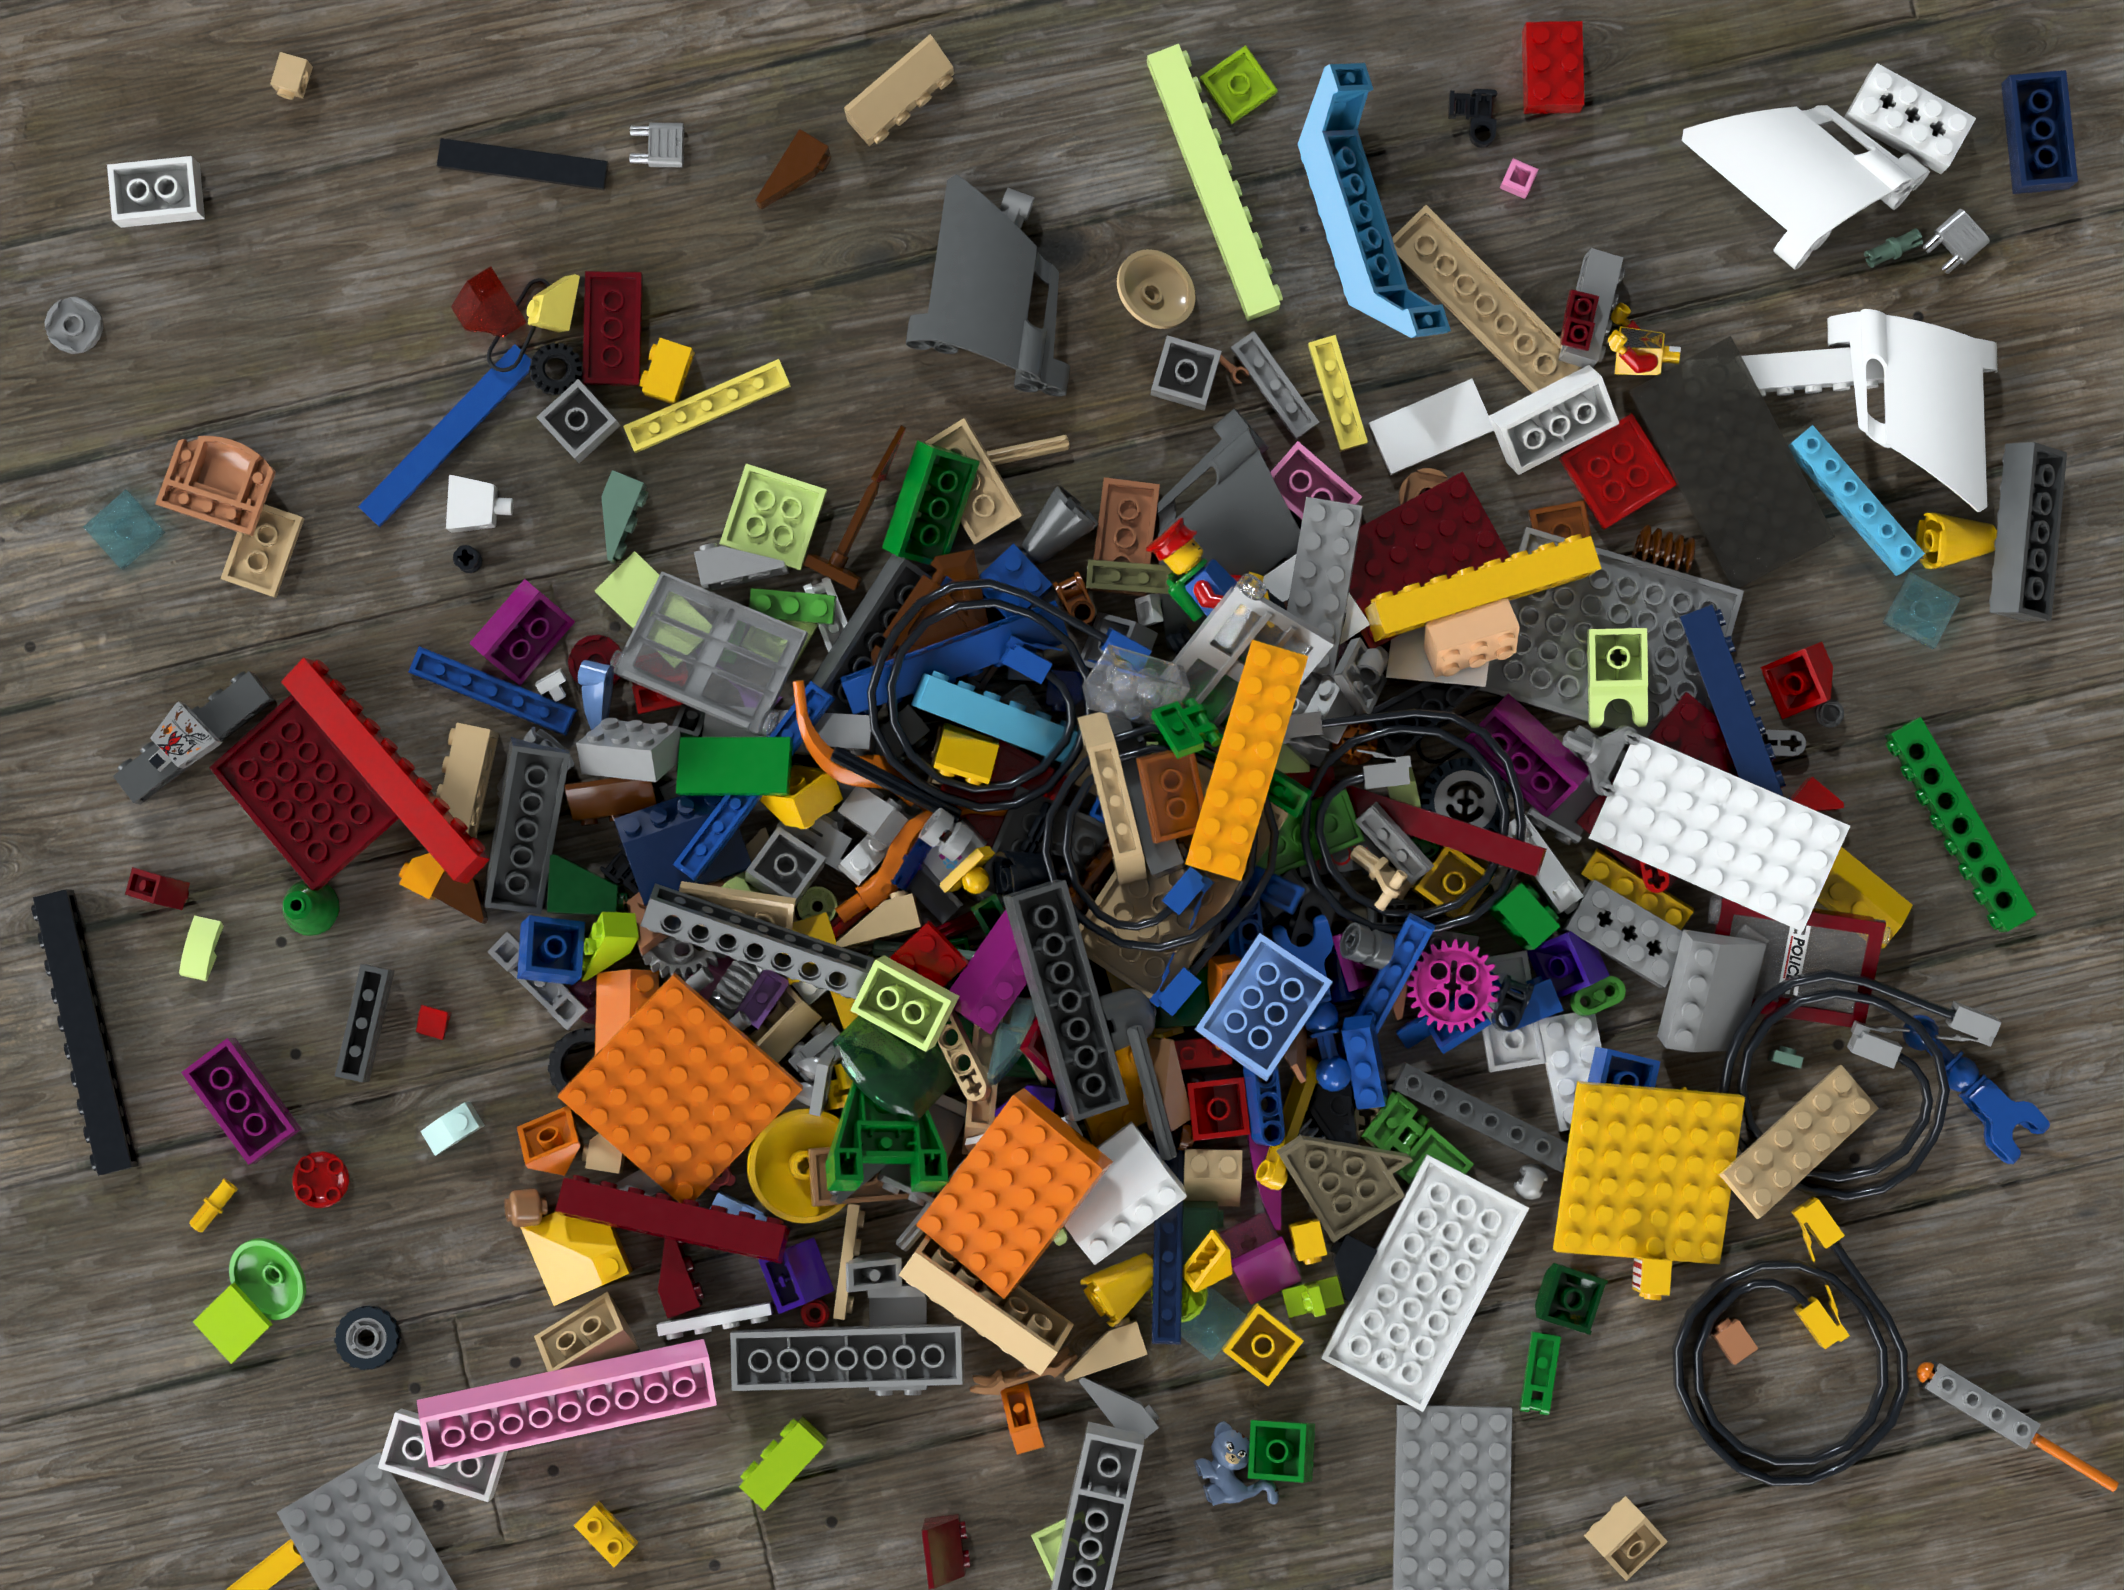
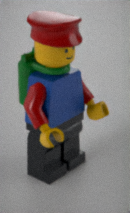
M1180 518L1161 536L1151 542L1146 547V551L1153 552L1159 561L1163 560L1173 571V573L1168 574L1169 579L1166 582L1169 586L1168 593L1193 622L1197 621L1204 614L1208 617L1231 586L1235 588L1238 585L1243 591L1245 589L1242 586L1250 589H1259L1264 579L1262 575L1249 571L1247 579H1243L1242 575L1229 574L1216 560L1212 559L1207 563L1205 558H1201L1203 549L1193 538L1197 531L1184 525V518ZM1241 604L1223 626V632L1237 648L1261 616ZM1266 623L1253 640L1274 646L1281 637L1283 630L1275 624L1270 627ZM1251 643L1242 653L1245 658H1247Z

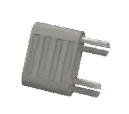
M649 122V126L630 127L631 136H649L648 154L631 153L629 156L630 163L648 164L649 167L683 168L684 123Z
M1959 209L1934 231L1935 236L1923 245V249L1925 250L1938 239L1926 252L1930 253L1942 243L1953 255L1942 266V270H1945L1951 263L1957 260L1945 271L1946 274H1949L1960 263L1966 264L1990 240L1964 210Z

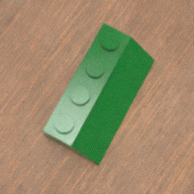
M917 440L882 548L898 557L928 565L931 564L935 556L950 554L980 461Z

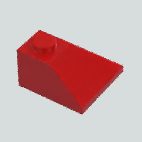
M1823 642L1760 667L1782 719L1824 703L1831 698L1833 665Z

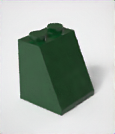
M550 855L547 912L600 916L602 912L623 913V911H628L626 902L629 900V895L624 893L623 887L564 857Z

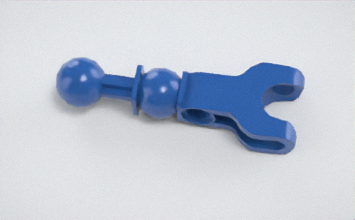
M1324 915L1314 918L1312 923L1313 939L1305 947H1297L1292 944L1283 926H1272L1271 935L1274 943L1327 977L1324 962L1332 950L1333 938L1328 920ZM1329 988L1304 1026L1312 1033L1309 1034L1310 1038H1317L1322 1060L1316 1068L1318 1084L1325 1090L1337 1092L1344 1089L1350 1083L1351 1069L1348 1066V1062L1343 1057L1338 1056L1333 1033L1339 1032V1028H1336L1339 1015L1336 1007L1330 1002L1332 998Z
M1914 1015L1913 1017L1921 1022L1942 1052L1950 1089L1960 1092L1958 1096L1982 1121L1986 1146L2003 1162L2014 1164L2021 1156V1150L2013 1140L2015 1126L2017 1124L2022 1125L2033 1134H2043L2050 1128L2048 1119L2033 1103L2012 1101L1985 1074L1979 1075V1069L1975 1062L1967 1057H1962L1964 1054L1962 1050L1952 1053L1939 1039H1936L1935 1035H1939V1028L1933 1019L1925 1015ZM1905 1023L1903 1028L1910 1029V1032L1903 1031V1039L1906 1044L1915 1050H1926L1932 1056L1915 1029Z

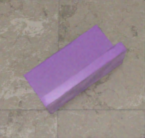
M763 970L735 1011L734 1016L740 1010L743 1011L752 1023L750 1026L758 1031L789 986L788 980L774 971Z

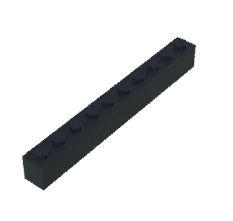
M65 889L33 897L34 905L31 906L34 920L38 921L41 931L38 933L39 944L46 952L47 960L44 961L47 975L51 976L53 982L51 996L54 1004H58L60 1015L57 1016V1022L60 1031L64 1032L67 1042L64 1043V1052L68 1060L71 1059L73 1071L70 1072L73 1086L77 1087L79 1093L77 1107L80 1115H84L86 1123L83 1133L86 1142L91 1145L93 1154L90 1155V1163L92 1169L97 1171L98 1176L138 1167L74 890Z

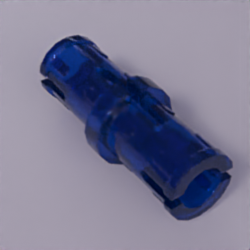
M918 837L908 855L904 854L902 858L904 861L890 882L897 885L898 888L907 891L918 870L922 871L924 867L922 863L932 847Z

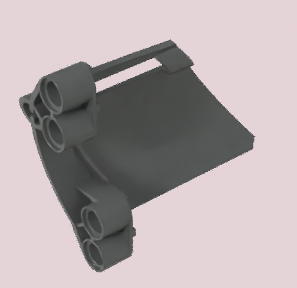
M957 174L949 178L946 184L928 313L914 314L909 317L906 345L917 350L934 348V350L945 354L958 353L959 348L1015 369L1014 388L1019 391L1037 392L1040 390L1051 396H1065L1068 388L1070 365L1053 358L1059 271L1039 254L1037 246L1016 224L982 193ZM1034 273L1049 286L1044 326L1041 329L1032 325L1028 320Z
M1233 408L1213 426L1222 440L1158 502L1160 522L1158 537L1177 520L1184 518V525L1191 530L1197 531L1193 538L1203 549L1201 558H1205L1207 563L1214 559L1229 574L1242 575L1243 579H1247L1249 571L1263 576L1284 557L1290 559L1296 555L1301 528L1292 516L1262 456L1269 447L1251 428L1244 417ZM1214 467L1217 474L1216 484L1176 518L1175 499L1208 469ZM1163 560L1159 561V565H1167ZM1161 594L1165 638L1170 633L1175 634L1179 632L1180 627L1184 624L1194 635L1207 616L1204 614L1197 621L1193 622L1169 594ZM1166 638V646H1167V648L1172 649V647L1170 646V644H1169V642H1168V640H1167V638Z

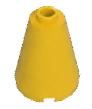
M1935 512L1925 513V520H1919L1916 544L1925 553L1923 555L1924 559L1919 560L1926 569L1941 568L1995 551L1994 544L1997 538V530L1992 524Z
M1144 1252L1081 1279V1285H1087V1288L1083 1291L1100 1317L1106 1314L1111 1319L1106 1322L1109 1326L1115 1327L1153 1285V1254L1149 1256Z

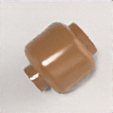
M534 1188L514 1190L510 1193L509 1198H506L504 1201L507 1222L511 1221L513 1226L517 1228L539 1225L542 1221V1215L547 1214L548 1211L546 1197L541 1198L538 1190Z

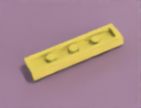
M1336 335L1309 342V351L1340 452L1367 444V437Z

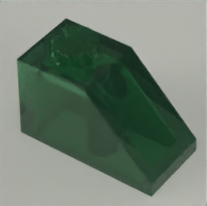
M1183 1201L1182 1264H1186L1211 1230H1216L1218 1233V1227L1223 1228L1224 1212L1223 1210H1218V1201Z

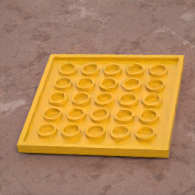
M1577 1081L1553 1250L1561 1253L1639 1258L1640 1256L1646 1258L1654 1257L1660 1260L1661 1258H1667L1672 1261L1720 1264L1731 1188L1719 1174L1736 1160L1745 1097L1738 1094Z

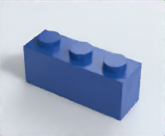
M1373 1014L1346 1017L1342 1027V1036L1348 1066L1351 1069V1082L1357 1110L1386 1106L1388 1088Z

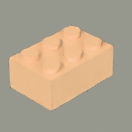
M1508 598L1426 622L1424 651L1435 678L1442 675L1446 677L1452 676L1459 670L1468 667L1478 668L1487 661L1494 659L1504 660L1516 653L1520 626Z

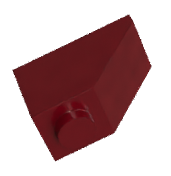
M132 867L125 895L153 904L183 910L189 896L188 889L190 883Z

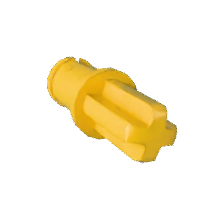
M223 1179L210 1197L204 1198L205 1203L189 1222L191 1227L198 1232H204L216 1215L223 1213L222 1208L232 1195L237 1192L238 1188L227 1179Z

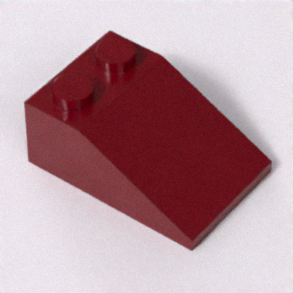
M959 1514L925 1518L922 1527V1539L928 1589H935L964 1577L966 1568L971 1567L969 1550H963L962 1539H967L965 1521L960 1522Z

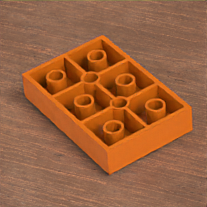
M1023 1088L1010 1098L916 1226L1005 1299L1016 1290L1113 1161Z

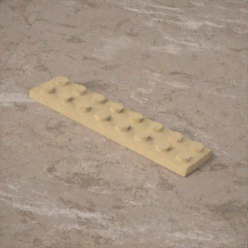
M1427 205L1392 237L1399 260L1532 394L1582 368L1558 360L1562 347L1560 345L1561 339Z

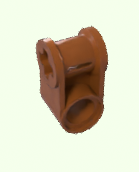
M1075 572L1073 577L1063 582L1052 583L1062 606L1065 607L1068 614L1075 617L1076 610L1082 607L1090 611L1089 618L1083 620V622L1091 626L1095 621V609L1079 572Z

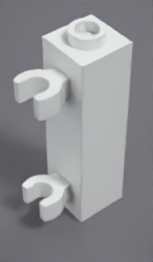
M1525 815V842L1547 849L1539 876L1530 875V877L1557 914L1563 911L1569 914L1578 907V900L1584 896ZM1515 818L1509 822L1508 836L1515 838Z

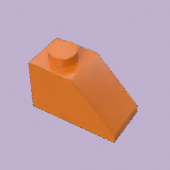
M1028 1382L1001 1390L1000 1393L1007 1423L1017 1455L1045 1447Z

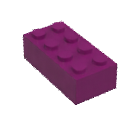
M226 1038L181 1072L248 1165L256 1164L302 1130L236 1038Z

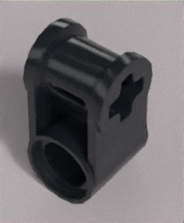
M1508 974L1505 976L1498 993V1001L1491 1016L1492 1025L1497 1030L1506 1032L1518 1027L1533 993L1534 984L1529 983L1526 985L1511 979V976ZM1503 1010L1509 1011L1513 1017V1021L1508 1027L1502 1025L1499 1021V1015Z

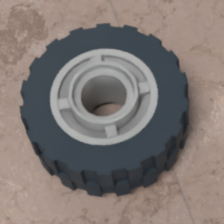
M370 1305L358 1307L346 1313L347 1315L342 1317L339 1321V1326L336 1327V1337L334 1338V1343L337 1346L336 1351L341 1355V1359L349 1363V1366L359 1368L360 1370L375 1369L389 1362L394 1354L397 1353L398 1345L401 1342V1337L399 1336L401 1331L400 1327L397 1326L395 1317H392L390 1312L381 1309V1307ZM366 1329L372 1331L375 1336L374 1343L371 1346H367L361 1341V1334Z

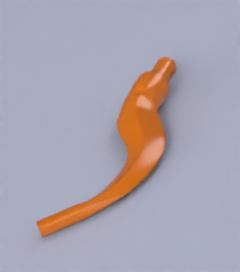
M804 680L793 681L799 730L807 750L820 768L830 777L843 784L885 789L830 760L834 750L817 733L808 715ZM858 756L914 785L887 762L885 756ZM893 793L909 807L914 805V803ZM918 806L922 811H926V809Z
M951 804L961 809V815L982 814L1004 817L1007 810L976 812ZM926 810L906 822L890 844L878 872L855 887L858 893L835 908L844 923L867 907L871 911L909 879L914 871L919 849L923 842L919 838V834L925 823L932 816V812Z

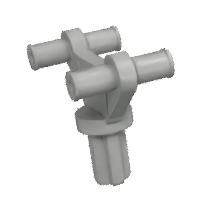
M1619 725L1616 727L1618 728L1617 730L1615 729V731L1607 735L1590 739L1573 731H1568L1563 736L1562 745L1582 755V759L1588 765L1591 778L1590 785L1593 787L1594 792L1602 796H1612L1613 793L1609 791L1614 792L1615 789L1607 778L1624 744L1637 745L1639 743L1636 740H1632L1633 737L1640 740L1636 730L1631 726Z

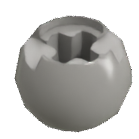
M1536 1164L1523 1165L1519 1170L1521 1172L1519 1181L1517 1183L1514 1182L1516 1193L1524 1199L1533 1200L1540 1198L1543 1193L1540 1191L1544 1181H1548L1546 1171Z

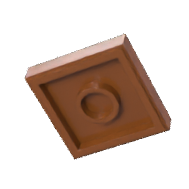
M1585 500L1528 511L1532 529L1563 538L1581 534L1582 538L1591 536Z

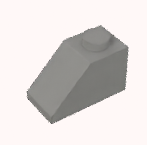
M890 1252L860 1255L846 1263V1291L857 1292L901 1287L902 1277L899 1276L902 1271L901 1258Z

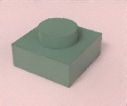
M1780 1046L1779 1051L1770 1050L1767 1061L1801 1069L1804 1057L1797 1056V1050Z

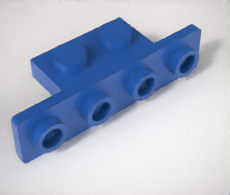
M1498 979L1492 981V985H1497L1501 987V983ZM1499 991L1492 992L1491 995L1494 996L1495 994L1499 993ZM1455 993L1450 997V1011L1455 1010ZM1464 993L1459 997V1004L1463 1008L1469 1009L1475 1005V999L1471 994ZM1446 1000L1438 1004L1436 1007H1441L1445 1005ZM1483 1011L1482 1013L1486 1020L1482 1022L1476 1017L1474 1019L1475 1028H1472L1467 1022L1465 1023L1464 1032L1460 1031L1458 1025H1454L1452 1033H1449L1448 1025L1446 1024L1443 1025L1440 1031L1437 1030L1438 1022L1435 1020L1429 1026L1426 1025L1429 1016L1424 1015L1407 1022L1396 1031V1034L1407 1049L1432 1035L1441 1052L1445 1054L1492 1023L1485 1011Z

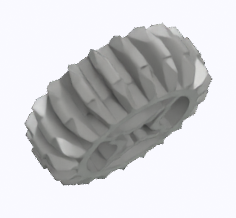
M734 960L713 991L709 1003L726 1018H732L763 972V969L744 961Z

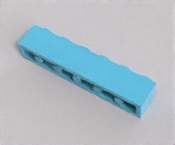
M933 671L932 676L925 673L922 674L911 703L914 707L1046 756L1060 740L1066 721L1061 720L1060 725L1050 721L1051 715L1037 710L1034 715L1025 712L1027 706L1014 701H1010L1009 705L999 702L1001 696L988 691H985L983 695L975 693V686L962 681H959L958 685L949 683V676ZM1075 725L1069 745L1058 756L1056 761L1062 763L1068 756L1078 733L1076 731L1077 725Z

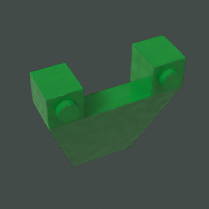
M856 1070L826 1160L827 1191H856L864 1181L863 1163L910 1164L911 1192H940L948 1183L947 1154L913 1071Z

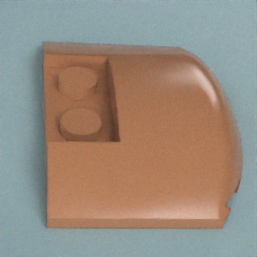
M198 436V439L188 443L186 439L178 440L155 504L186 516L253 536L276 471L273 467L269 466L260 454L231 439L216 436Z

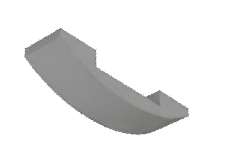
M507 931L487 952L517 979L519 941ZM517 979L567 1031L588 1011L564 984Z

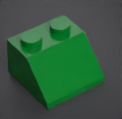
M1251 1420L1248 1478L1301 1483L1312 1482L1315 1423Z

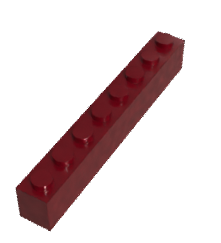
M573 1175V1179H563L555 1209L561 1216L782 1264L790 1232L788 1227L783 1225V1220L767 1217L766 1221L755 1219V1214L739 1211L738 1215L727 1213V1208L717 1205H711V1209L700 1207V1202L684 1199L683 1203L672 1201V1196L662 1193H656L655 1197L644 1195V1190L634 1187H628V1191L617 1189V1184L601 1181L600 1185L589 1183V1178L579 1175Z

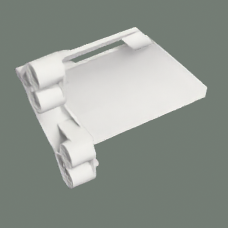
M1819 105L1804 111L1798 107H1786L1730 116L1683 130L1682 141L1788 230L1774 248V252L1795 270L1808 259L1813 250L1818 249L1827 240L1831 230L1879 199L1891 209H1897L1910 192L1917 189L1930 173L1925 166L1909 153L1899 159L1827 105ZM1835 122L1864 146L1868 152L1854 155L1819 125Z
M1862 309L1860 312L1829 317L1827 319L1828 347L1850 346L1858 426L1860 430L1864 431L1878 444L1887 448H1893L1922 467L1954 491L1977 512L1987 508L1983 373L1998 372L1997 343L1973 338L1937 325L1886 315L1883 312L1872 309ZM1872 358L1880 361L1884 368L1885 424L1872 418L1867 411L1866 364Z

